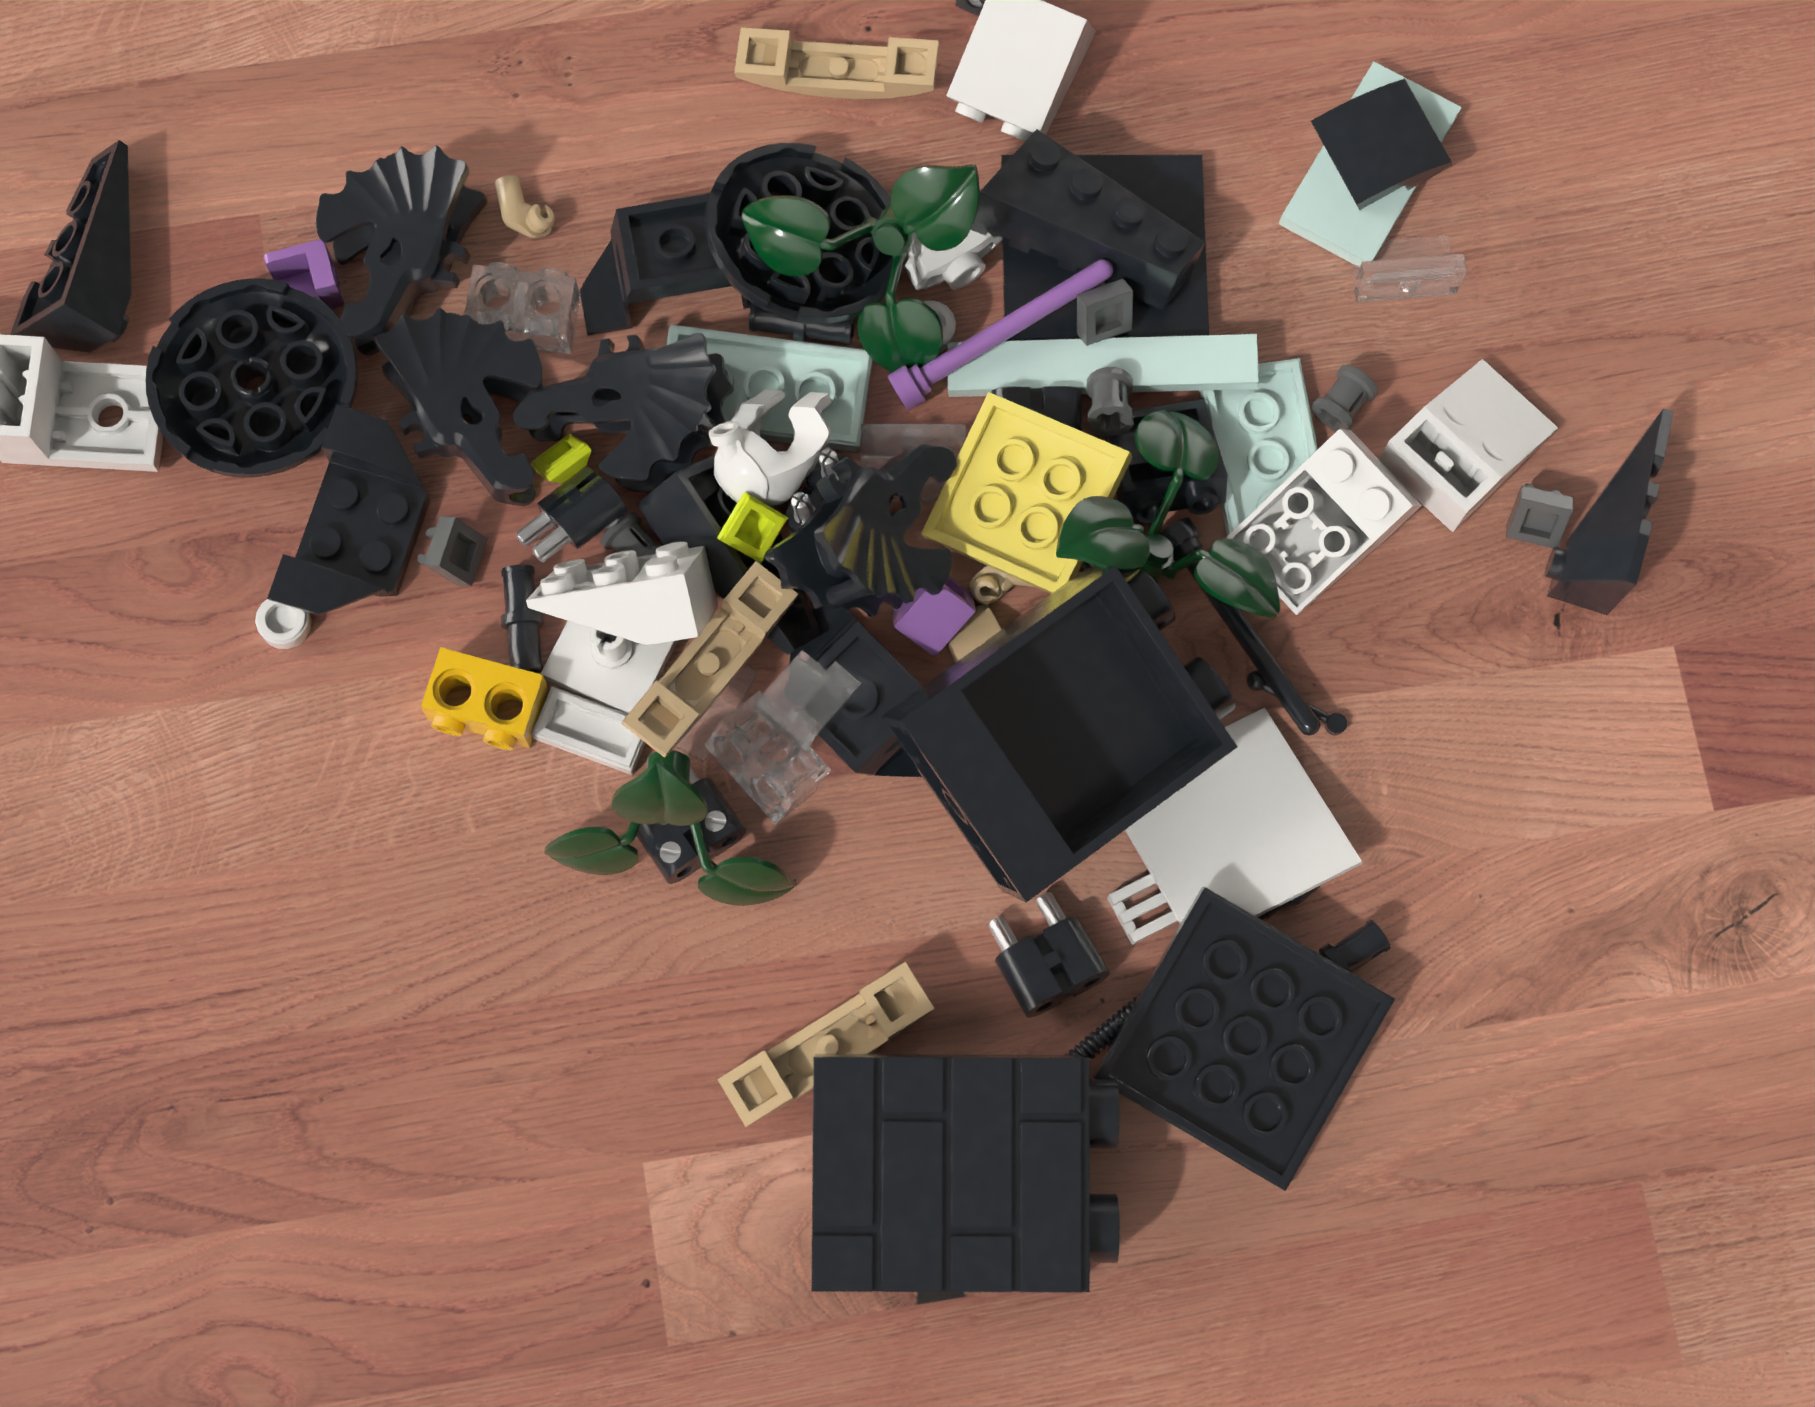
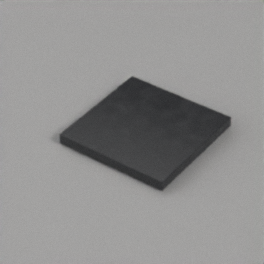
M1001 155V168L1013 155ZM1076 155L1205 242L1191 277L1169 304L1161 310L1133 298L1132 330L1111 338L1209 335L1202 155ZM1002 236L1003 318L1076 273L1057 266L1058 259L1030 248L1029 253L1009 246L1010 239ZM1077 298L1006 341L1080 339L1077 335Z
M1202 886L1092 1077L1097 1080H1117L1118 1092L1121 1095L1286 1191L1395 998L1212 890Z

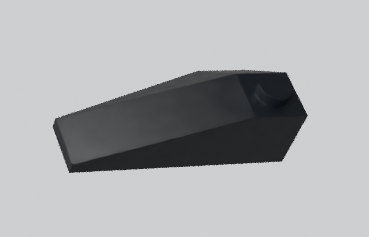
M120 140L91 159L66 210V214L73 218V220L63 228L56 240H51L44 255L53 261L41 284L36 281L30 282L10 335L45 337L52 348L90 353L109 341L115 342L125 331L129 321V317L125 312L131 297L128 145Z
M1662 409L1561 548H1553L1544 573L1545 577L1552 579L1547 597L1608 615L1636 586L1652 527V522L1645 519L1651 505L1657 499L1659 484L1649 480L1650 477H1656L1665 458L1673 411Z
M715 455L675 472L639 501L637 506L647 519L649 527L659 537L663 545L687 542L688 548L705 546L714 590L724 599L756 560L717 538L737 502L727 495L714 476ZM781 533L778 534L771 548L783 541ZM765 558L762 563L758 562L781 580L779 570L772 563L768 562ZM793 589L798 593L797 598L767 636L787 655L822 634L805 591L802 589Z

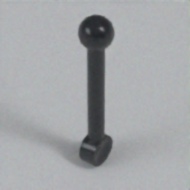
M1258 670L1248 674L1247 685L1252 690H1264L1276 697ZM1307 702L1318 720L1324 723L1325 729L1329 734L1334 736L1340 735L1346 729L1347 720L1345 716L1340 713L1329 715Z

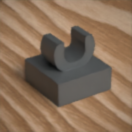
M1124 279L1108 284L1102 282L1088 291L1077 294V335L1086 346L1132 330L1133 290Z
M1528 483L1525 486H1521L1506 524V538L1550 548H1558L1573 511V497L1562 495L1559 490L1553 489L1552 492L1535 489L1532 484Z
M440 516L437 526L429 528L426 532V536L432 539L427 555L419 554L417 561L455 585L472 587L488 538L456 517Z

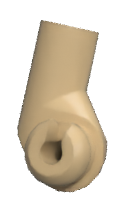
M507 175L498 178L495 181V187L504 224L532 239L548 235L555 222V215L551 208L544 205L540 209L538 204L532 206L525 203L519 177Z
M987 565L974 575L969 585L973 598L981 604H991L997 601L1014 585L1034 586Z

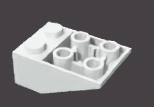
M1482 359L1424 406L1389 440L1379 460L1423 506L1449 530L1454 532L1558 427Z
M1339 429L1225 539L1238 540L1249 544L1265 556L1274 571L1279 597L1298 615L1383 543L1422 505L1351 430Z
M687 542L666 544L658 547L656 554L637 557L636 551L633 550L621 551L606 556L604 563L586 565L584 559L561 562L553 567L554 571L548 577L540 581L541 584L526 600L527 606L530 609L643 645L699 637L718 608L705 546L688 548Z

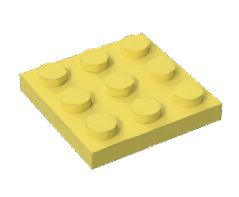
M988 392L956 459V468L945 482L921 535L928 540L1052 594L1073 579L1083 563L1080 560L1056 557L1058 537L1066 517L1078 502L1087 497L1104 496L1113 499L1133 456L1127 450Z

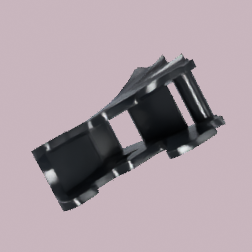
M437 145L423 155H415L405 147H400L397 153H393L385 159L378 158L375 160L372 167L364 172L347 171L346 185L341 192L320 195L315 223L317 234L325 244L333 241V250L337 262L344 265L367 250L364 258V264L370 272L367 296L360 303L348 302L341 319L343 332L350 338L356 339V347L364 355H373L380 352L377 348L375 337L392 330L402 314L409 316L421 295L437 292L441 288H458L460 279L456 273L450 272L452 264L455 261H462L467 264L470 259V254L460 243L464 233L475 217L487 205V198L482 192L474 191L464 186L469 174V167L466 162L449 158Z
M438 308L432 316L424 320L413 319L402 314L392 330L377 335L375 339L377 348L389 361L382 366L384 376L398 389L413 409V411L409 412L399 421L401 431L405 436L415 430L421 431L425 435L421 442L413 444L418 458L435 454L443 457H460L497 502L517 506L531 504L535 497L533 470L524 454L509 456L503 451L500 444L502 439V430L499 426L500 413L490 396L504 397L521 402L529 391L543 387L542 365L533 340H511L505 334L504 322L502 321L484 325L476 322L467 314L461 316L456 313H446L442 308ZM467 416L471 417L474 424L465 422V418Z
M695 333L660 348L646 350L642 340L637 335L627 336L629 341L628 349L623 352H614L615 343L610 339H602L598 356L592 361L588 373L584 377L529 391L514 411L513 420L519 428L528 430L534 439L542 442L560 441L563 438L564 428L572 423L593 424L606 435L627 433L621 443L600 462V470L615 478L617 483L631 491L650 493L662 484L670 474L692 465L696 454L711 445L709 431L715 426L726 422L722 412V405L727 396L733 393L734 387L725 376V360L723 356L717 353L707 354V340L702 333Z
M922 444L891 458L879 470L873 467L863 469L849 457L835 462L831 469L836 472L838 480L834 473L821 478L815 484L823 497L819 506L801 527L766 551L764 558L779 570L781 589H802L810 596L815 609L824 606L829 609H838L842 612L854 607L860 608L869 617L877 615L879 607L883 602L890 604L894 609H899L903 602L906 604L913 602L915 592L918 589L925 590L931 595L939 594L952 568V553L950 549L912 547L905 543L904 534L922 511L920 494L928 478L932 477L939 483L947 481L954 472L957 465L954 453L945 447ZM896 495L901 499L902 509L890 514L889 506Z

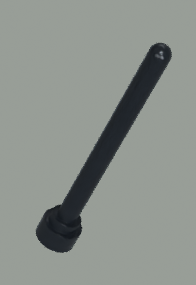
M1184 517L1174 522L1160 533L1171 542L1175 562L1203 547L1198 540L1201 537V533L1189 517ZM1199 562L1186 567L1299 730L1308 736L1316 734L1320 729L1318 718L1243 611L1216 599L1200 586L1194 575L1195 567Z

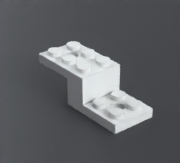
M0 334V461L11 464L159 472L163 434L155 423L148 405L145 384L147 366L62 361L45 337ZM109 406H120L123 408V417L116 425L112 427L98 425V416L103 409Z

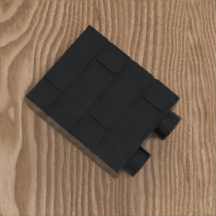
M1107 566L1104 569L1099 567L1086 569L1036 604L1034 608L1028 610L986 640L981 646H978L933 678L931 682L922 686L881 716L1001 891L1026 903L1238 747L1220 721V719L1235 709V702L1230 691L1216 671L1202 658L1195 657L1184 666L1160 632L1175 621L1174 610L1158 584L1141 568L1128 573L1124 577L1116 566Z
M815 1054L813 1057L811 1292H1090V1263H1117L1119 1258L1120 1220L1117 1194H1090V1148H1117L1119 1092L1117 1080L1089 1079V1058L1082 1055Z

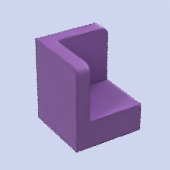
M320 239L264 255L266 266L273 280L286 282L290 287L302 291L313 298L315 296L318 297L330 309L345 305L333 258L327 245Z
M950 575L939 594L931 595L925 590L918 589L915 592L913 602L908 604L903 602L899 609L892 607L894 627L933 656L937 655L976 612L971 592Z

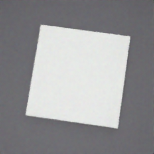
M1265 708L1226 726V730L1238 747L1125 830L1180 924L1202 886L1212 890L1252 915L1259 917L1362 864V860Z

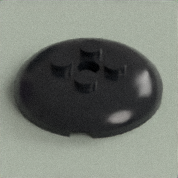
M777 143L757 147L745 152L729 163L719 174L705 208L704 221L708 245L714 261L726 280L743 297L759 308L778 317L805 324L844 322L858 317L867 304L881 303L885 299L894 259L893 255H886L878 250L873 241L872 233L868 232L834 250L822 249L823 259L815 271L802 276H788L774 271L759 257L743 223L742 211L750 203L766 197L796 196L805 198L819 205L829 215L831 226L825 239H833L864 224L869 217L879 219L887 205L891 203V197L882 185L855 162L845 157L842 163L831 157L815 153L817 146Z
M249 278L234 280L199 293L182 305L169 318L171 324L162 335L157 347L152 346L148 358L145 379L146 395L151 414L159 430L170 445L187 460L208 471L225 476L240 478L270 476L293 469L307 462L322 450L321 446L336 405L352 408L357 390L358 369L354 347L350 337L343 332L341 321L337 315L318 297L315 296L313 298L302 291L290 287L286 282L272 279ZM259 376L266 377L263 385L258 388V392L245 389L246 384L251 379Z

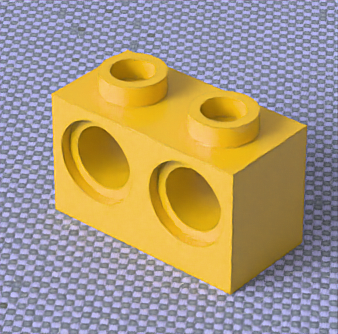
M440 647L420 707L427 719L433 721L431 727L437 731L458 737L463 735L464 730L484 735L483 742L488 745L512 751L515 744L527 748L531 747L533 741L531 734L545 704L549 687L544 676L541 674ZM458 686L471 688L469 699L462 705L450 706L446 704L447 694L453 688ZM517 700L523 703L522 710L517 717L511 720H501L496 717L499 706L505 701Z

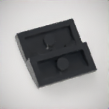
M1405 79L1364 93L1311 120L1315 131L1359 211L1404 185L1408 191L1453 165Z

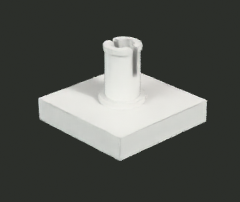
M567 621L541 675L544 676L546 681L588 700L629 714L656 680L659 681L678 640L643 645Z

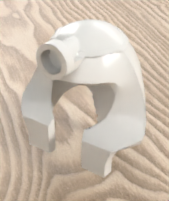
M763 390L755 397L743 402L737 408L731 422H725L712 428L709 431V437L712 445L718 446L714 458V476L726 494L738 503L745 492L770 507L781 505L788 501L799 487L806 482V477L816 467L821 451L830 449L827 444L831 437V429L820 416L823 409L832 403L829 393L810 392L791 407L788 417L792 422L795 434L788 451L777 452L760 437V427L764 415L786 398L784 392L780 390Z

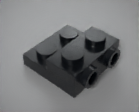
M1204 399L1132 410L1134 418L1132 428L1123 435L1105 437L1106 442L1129 451L1133 456L1116 494L1118 501L1124 504L1129 509L1132 517H1137L1139 521L1143 523H1152L1173 478L1174 471L1161 470L1151 465L1140 454L1135 443V432L1140 421L1146 415L1161 410L1178 412L1200 423L1214 439L1219 454L1217 468L1209 479L1198 480L1184 474L1183 481L1169 512L1188 509L1192 514L1204 515L1213 511L1218 504L1226 503L1228 475Z

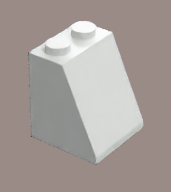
M986 0L946 96L958 102L955 112L980 123H983L986 115L1003 121L1004 124L1001 131L1022 141H1026L1036 129L1046 135L1096 31L1087 19L1042 0Z

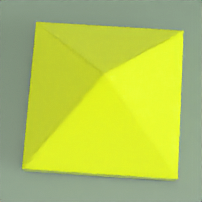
M568 434L535 458L530 465L534 471L548 481L564 483L587 465L592 450L588 444L574 435Z
M744 492L717 538L762 563L766 551L771 548L788 517Z

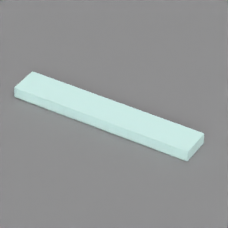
M1257 334L1108 338L1088 346L1081 339L1004 341L949 374L948 396H987L988 392L991 393L992 390L997 388L1030 387V390H1038L1046 386L1077 387L1081 389V394H1086L1087 378L1095 370L1104 367H1117L1128 372L1133 380L1132 392L1258 389ZM947 342L948 351L962 342Z

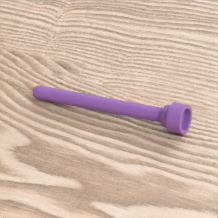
M1105 259L1098 260L921 368L917 364L909 369L904 365L887 375L906 409L910 411L925 402L924 395L932 391L930 386L1074 300L1077 298V294L1088 291L1109 279L1113 274L1112 264Z

